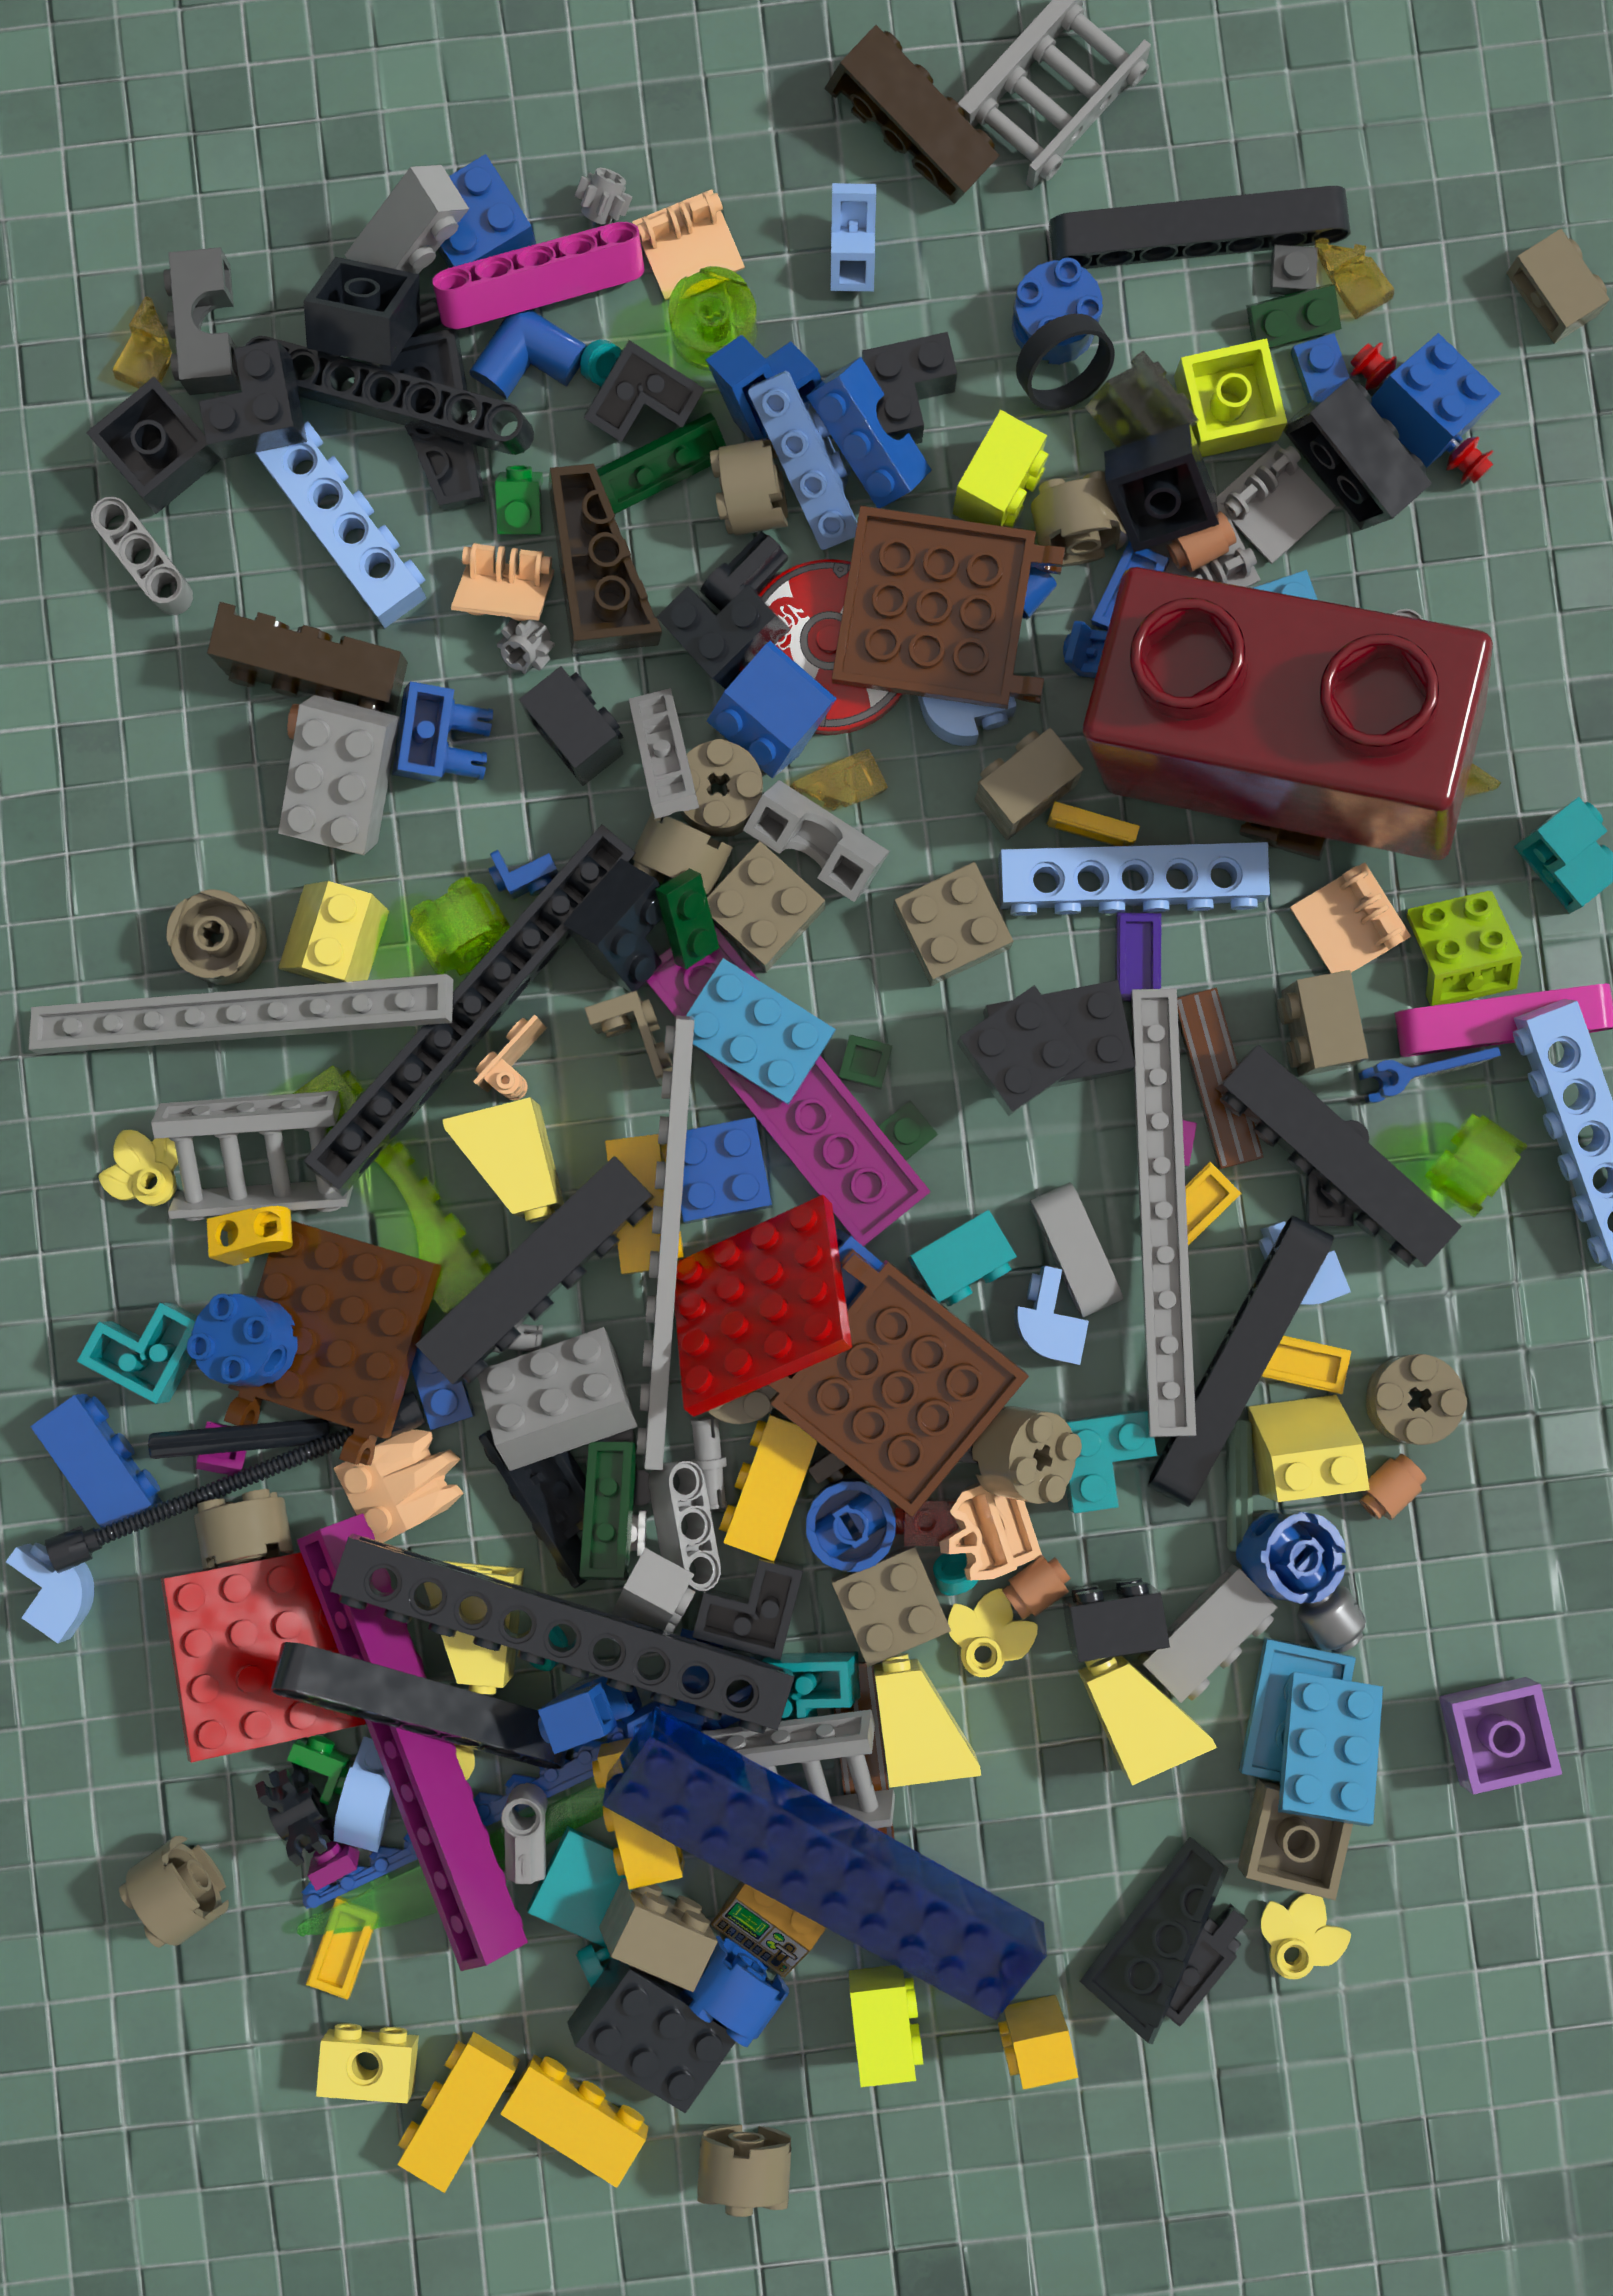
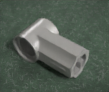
M525 1783L513 1788L502 1812L501 1819L505 1828L506 1880L513 1881L515 1884H532L533 1882L544 1880L546 1877L545 1813L548 1801L544 1791L535 1784ZM517 1804H527L533 1808L535 1815L532 1817H522L517 1814L514 1806Z

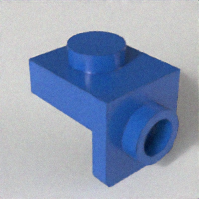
M1074 621L1071 634H1068L1064 641L1063 655L1064 662L1078 676L1096 678L1107 631L1092 630L1085 622Z
M498 850L490 853L495 863L494 866L488 868L499 892L507 889L513 899L528 892L531 896L539 895L559 873L549 853L511 872Z

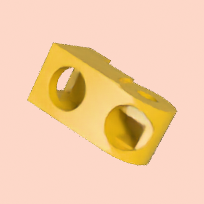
M266 1206L208 1218L209 1258L237 1266L249 1262L250 1257L290 1249L293 1246L291 1209L283 1206ZM222 1230L228 1232V1246H224L221 1242L220 1235Z

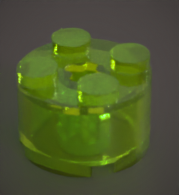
M709 266L701 268L700 272L688 278L685 276L676 284L670 296L668 313L676 352L685 361L696 368L710 371L706 359L740 335H743L754 347L758 332L756 303L747 283L740 275L727 268ZM714 317H719V318H721V319H716L715 322H712Z
M471 877L460 878L449 886L448 893L435 901L426 900L419 903L409 913L413 920L410 926V933L436 975L446 974L445 971L456 969L459 976L472 971L511 927L487 887L481 883H474Z
M1472 1113L1467 1120H1464L1450 1139V1142L1456 1145L1452 1153L1446 1149L1442 1155H1439L1424 1177L1431 1181L1429 1184L1430 1188L1474 1218L1484 1208L1481 1204L1487 1195L1492 1198L1521 1158L1519 1154L1528 1145L1485 1115L1481 1114L1477 1117Z

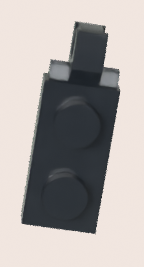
M1231 1903L1215 1921L1208 1916L1168 2008L1166 2016L1179 2027L1237 1958L1235 1952L1241 1943L1235 1937L1248 1920Z

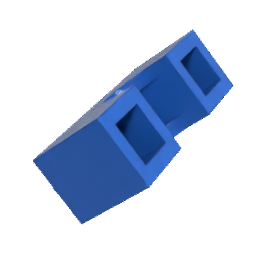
M859 357L829 375L806 397L876 507L882 508L911 492L932 469L909 433L896 440L883 430L877 417L876 406L877 402L885 394L862 357Z
M597 1674L588 1677V1679L577 1681L538 1709L540 1715L538 1726L542 1738L546 1743L551 1744L554 1754L606 1736L618 1726L616 1720L630 1716L642 1706L636 1687L634 1686L632 1692L621 1691L606 1685L607 1677Z

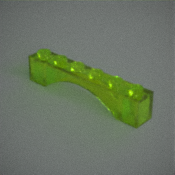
M332 1065L293 1094L339 1091L341 1108L337 1118L338 1122L359 1099V1094L365 1090L350 1069L343 1073L341 1069ZM334 1126L327 1128V1134ZM391 1141L374 1161L396 1183L409 1206L417 1231L419 1258L442 1265L433 1298L444 1313H449L488 1276V1273L493 1268L478 1248L471 1251L462 1237L467 1234V1231L452 1212L446 1216L436 1203L442 1197L433 1183L426 1176L421 1180L411 1168V1165L416 1160L403 1142L398 1141L394 1144Z

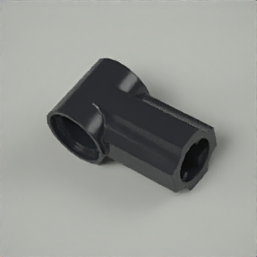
M761 531L729 565L723 563L714 570L702 585L700 592L722 611L747 585L759 594L758 591L788 561V555L770 535H766Z

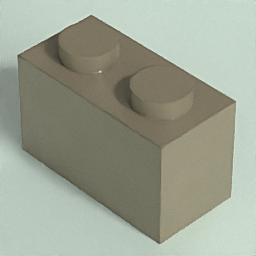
M1562 229L1557 230L1518 255L1506 273L1554 344L1596 318L1610 301L1604 282L1598 275L1592 274L1583 261L1579 245L1573 239H1568Z

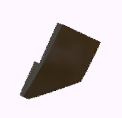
M1250 822L1241 825L1239 831L1240 835L1252 840L1268 842L1269 846L1318 861L1321 860L1327 838Z

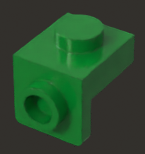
M513 465L506 467V472L499 473L495 481L497 534L542 533V472H532V467L527 465Z
M320 1735L298 1739L293 1743L287 1761L329 1777L320 1799L321 1803L329 1805L337 1795L341 1796L349 1771L347 1767L352 1755L334 1749L335 1743Z

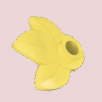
M121 1131L115 1140L113 1155L117 1164L99 1174V1181L104 1190L121 1201L136 1198L148 1206H158L171 1200L177 1188L174 1170L178 1165L174 1141H171L169 1138H159L151 1141L138 1131ZM157 1176L156 1185L152 1189H148L149 1182Z
M1001 1588L985 1594L977 1602L974 1610L962 1604H953L948 1617V1625L951 1629V1632H949L950 1637L961 1647V1661L966 1670L977 1677H990L1002 1668L1005 1661L1023 1658L1029 1652L1037 1636L1038 1625L1035 1622L1013 1620L1011 1603ZM980 1646H987L991 1650V1656L985 1662H979L974 1657L975 1650Z
M1304 1893L1293 1900L1288 1909L1277 1902L1269 1901L1263 1910L1261 1932L1271 1945L1269 1951L1270 1962L1275 1971L1284 1978L1300 1979L1306 1976L1313 1966L1332 1965L1347 1949L1351 1933L1341 1927L1326 1925V1907L1322 1897ZM1291 1947L1298 1948V1958L1293 1962L1285 1961V1951Z

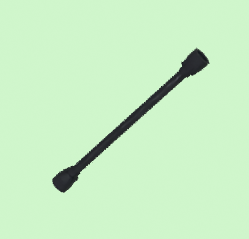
M414 1391L403 1394L391 1433L392 1437L426 1424ZM347 1427L346 1430L343 1428L342 1432L337 1431L336 1434L331 1433V1436L321 1437L320 1441L316 1439L315 1443L311 1441L309 1445L299 1446L298 1450L294 1448L293 1452L291 1450L287 1454L284 1452L282 1456L272 1457L271 1461L267 1459L266 1463L262 1461L260 1465L255 1464V1467L245 1468L244 1472L242 1470L238 1474L235 1472L233 1476L223 1477L222 1481L218 1479L216 1482H211V1485L208 1483L205 1487L201 1486L200 1490L196 1488L194 1491H189V1494L186 1492L183 1496L179 1495L178 1498L168 1499L167 1503L164 1501L161 1505L157 1504L156 1507L146 1508L145 1512L141 1510L139 1514L134 1513V1516L124 1517L123 1521L121 1519L117 1523L114 1521L112 1525L102 1526L101 1530L93 1527L84 1531V1528L80 1526L45 1540V1546L49 1559L57 1573L76 1567L93 1559L92 1553L102 1549L105 1542L108 1544L111 1540L115 1541L116 1538L120 1539L122 1536H127V1533L132 1534L133 1531L137 1532L138 1529L148 1528L149 1524L154 1525L155 1522L160 1523V1520L165 1521L166 1517L170 1519L171 1515L175 1517L177 1513L187 1512L188 1508L190 1510L193 1509V1506L197 1508V1504L214 1500L215 1497L219 1499L221 1495L226 1496V1493L236 1492L237 1488L239 1490L243 1486L246 1488L248 1484L258 1483L259 1479L263 1481L264 1477L268 1479L270 1475L280 1474L281 1470L285 1472L286 1468L288 1470L292 1466L295 1468L297 1464L307 1463L308 1459L312 1461L313 1457L315 1459L319 1458V1455L322 1457L324 1453L334 1452L335 1448L339 1450L340 1446L343 1448L344 1443L353 1434L354 1429Z

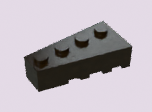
M875 25L839 63L824 89L835 99L840 93L844 94L854 105L851 109L853 115L864 124L869 120L879 125L884 136V142L895 152L898 151L906 154L908 151L914 156L912 159L913 168L955 204L1000 155L994 150L995 145L992 139L981 129L975 130L964 118L961 106L949 96L944 97L933 85V78L929 72L919 64L914 65L904 55L898 39L890 32H883Z
M594 463L550 468L548 487L572 655L658 646L662 629L648 602V595L642 580L637 575L631 560V553L615 521V514Z
M219 602L207 654L229 676V681L246 687H254L255 682L272 685V691L286 696L296 697L298 691L336 701L354 703L357 706L379 712L385 710L396 713L408 665L401 651L346 636L340 638V643L332 642V635L318 628L303 625V627H298L297 632L292 631L288 625L277 621L274 616L258 612L255 620L237 615L235 605Z

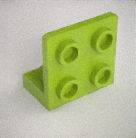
M1492 891L1480 892L1408 909L1407 919L1429 967L1426 997L1430 1006L1456 1003L1517 989L1522 954Z

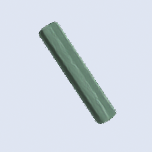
M1237 1420L1226 1441L1227 1548L1235 1553L1238 1544L1243 1540L1244 1534L1253 1522L1252 1424L1248 1420Z

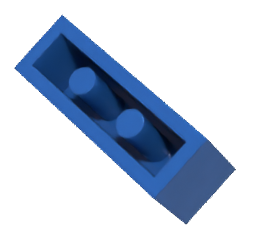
M77 1394L30 1427L99 1526L106 1527L107 1524L112 1525L114 1521L116 1523L119 1519L123 1521L124 1517L134 1516V1513L139 1514L141 1510L145 1512L146 1508L150 1509L151 1506L156 1507L157 1504H161L162 1500L157 1494L160 1491L157 1481L146 1469L141 1471L131 1457L135 1454L132 1445L121 1433L115 1434L106 1421L109 1418V1414L104 1405L95 1396L90 1398L88 1394Z

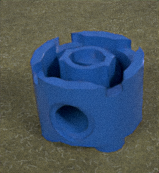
M1063 258L1060 261L1053 260L1037 265L1019 283L1013 308L1012 330L1016 343L1021 349L1039 328L1058 317L1068 314H1085L1091 316L1099 323L1103 308V298L1098 282L1085 268L1081 267L1077 260ZM1083 334L1068 338L1052 348L1042 360H1049L1048 364L1058 365L1073 361L1088 350L1094 335Z
M218 1294L211 1299L197 1316L191 1337L187 1342V1352L192 1359H195L197 1366L212 1380L228 1385L260 1387L266 1383L271 1384L281 1379L291 1367L298 1349L297 1337L293 1336L291 1326H295L292 1316L276 1302L244 1294Z
M859 1478L840 1479L836 1483L827 1484L814 1496L807 1511L806 1536L812 1551L825 1565L840 1571L860 1572L875 1566L888 1554L895 1537L896 1519L888 1498L872 1484Z
M1274 1509L1264 1513L1251 1523L1243 1536V1540L1237 1546L1236 1559L1242 1565L1243 1573L1267 1597L1299 1604L1315 1603L1322 1601L1333 1593L1342 1580L1346 1566L1341 1565L1342 1553H1346L1344 1540L1336 1526L1323 1516L1301 1511Z
M716 1936L718 1942L694 1992L686 1989L683 1990L692 1999L689 2008L694 2014L708 2023H711L715 2018L727 2027L726 2032L734 2041L744 2047H748L753 2039L759 2037L788 1996L789 1988L778 1974L771 1981L766 1973L768 1966L737 1943L728 1938H725L723 1941L720 1936Z

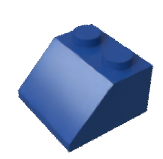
M769 641L724 691L706 722L729 742L747 750L756 760L759 768L768 776L774 778L800 756L837 698L775 644Z

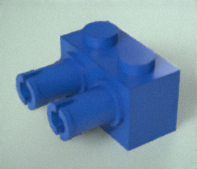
M410 681L403 691L392 775L436 782L444 776V773L483 780L486 767L472 764L484 765L487 762V752L449 747L447 737L451 729L489 737L492 724L485 722H490L493 719V709L456 704L455 699H453L454 689Z

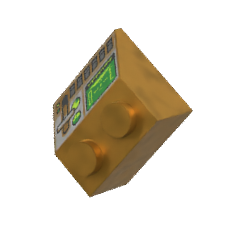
M762 1849L711 1922V1925L785 1978L811 1951L836 1915V1901L769 1852Z

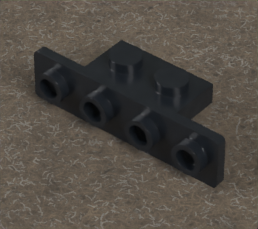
M491 1429L480 1435L479 1440L484 1447L488 1460L497 1467L504 1478L512 1498L521 1505L532 1523L535 1534L545 1543L555 1559L561 1575L569 1581L574 1589L585 1583L587 1580L580 1578L582 1542L577 1533L583 1530L586 1477L570 1451L509 1471L495 1447Z

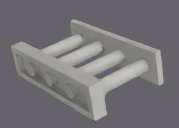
M1052 0L958 102L963 109L964 118L973 128L978 123L981 125L987 123L1032 162L1029 165L1026 185L1032 190L1043 178L1049 181L1057 173L1064 160L1062 157L1126 86L1129 84L1131 87H1135L1149 69V65L1146 62L1151 44L1144 39L1131 54H1128L1083 15L1085 11L1082 8L1083 0ZM1064 29L1067 32L1073 30L1117 68L1102 86L1055 47V39ZM1035 61L1039 63L1046 62L1089 99L1074 117L1070 116L1026 78V70ZM1006 92L1010 94L1016 92L1060 130L1045 149L998 110L999 104L997 102Z
M339 1091L160 1103L151 1122L154 1139L169 1138L171 1141H174L183 1190L176 1191L168 1210L169 1219L184 1218L187 1221H200L209 1216H220L245 1209H256L266 1206H283L291 1210L317 1209L321 1212H331L341 1207H348L353 1185L342 1197L317 1175L316 1181L290 1183L282 1136L284 1130L303 1128L309 1132L311 1150L313 1151L327 1135V1128L336 1125L341 1108ZM259 1132L264 1135L272 1184L246 1186L237 1138L239 1133ZM214 1135L219 1138L228 1187L201 1188L192 1139L194 1136Z
M872 1710L781 1721L778 1731L766 1727L764 1734L742 1727L694 1732L688 1759L692 1776L707 1774L714 1776L724 1809L718 1811L713 1837L715 1848L891 1827L895 1803L894 1790L874 1791L865 1759V1754H872L875 1721ZM845 1757L856 1794L830 1797L820 1760ZM801 1763L812 1799L786 1802L775 1766ZM755 1768L758 1770L768 1805L742 1808L731 1771Z

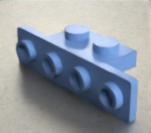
M788 371L781 372L752 385L748 391L749 396L819 547L822 550H826L854 538L857 520L844 494L848 482L847 476L851 474L850 468L841 450L835 452L829 438L831 434L810 401L803 403Z

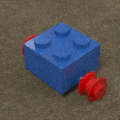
M1439 333L1397 369L1396 356L1385 359L1380 354L1383 346L1382 342L1375 347L1370 343L1366 344L1351 360L1350 363L1355 368L1350 376L1354 377L1362 374L1367 379L1364 387L1367 391L1379 388L1371 398V405L1381 418H1386L1396 427L1399 433L1398 440L1411 453L1416 455L1426 468L1445 451L1449 453L1453 451L1448 457L1446 470L1458 468L1463 473L1461 484L1465 483L1468 479L1474 484L1478 482L1494 465L1488 459L1494 451L1482 453L1477 448L1479 436L1467 438L1463 442L1461 437L1475 425L1501 393Z

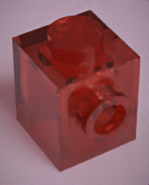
M928 1498L913 1517L902 1508H895V1535H903L904 1546L940 1547L939 1542L959 1529L956 1520L950 1513L957 1499Z

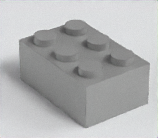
M317 695L299 704L278 833L360 855H365L378 843L400 717Z
M604 1327L487 1367L478 1376L494 1444L509 1471L638 1427L617 1353Z

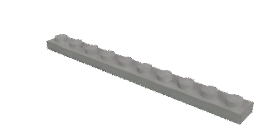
M447 974L31 1007L29 1050L36 1054L452 1023L453 979Z
M1177 988L1135 989L1131 991L1133 1056L1136 1066L1134 1068L1148 1430L1149 1437L1196 1436Z
M676 1015L675 1026H666L664 1053L673 1054L672 1072L663 1071L661 1098L670 1099L669 1117L660 1116L658 1144H667L666 1162L657 1161L655 1189H664L663 1207L654 1206L652 1233L661 1234L660 1250L650 1251L649 1278L657 1279L656 1296L647 1295L646 1322L654 1323L653 1340H644L642 1367H651L650 1384H641L639 1411H648L647 1428H638L636 1455H645V1469L663 1470L695 1021L692 1016Z

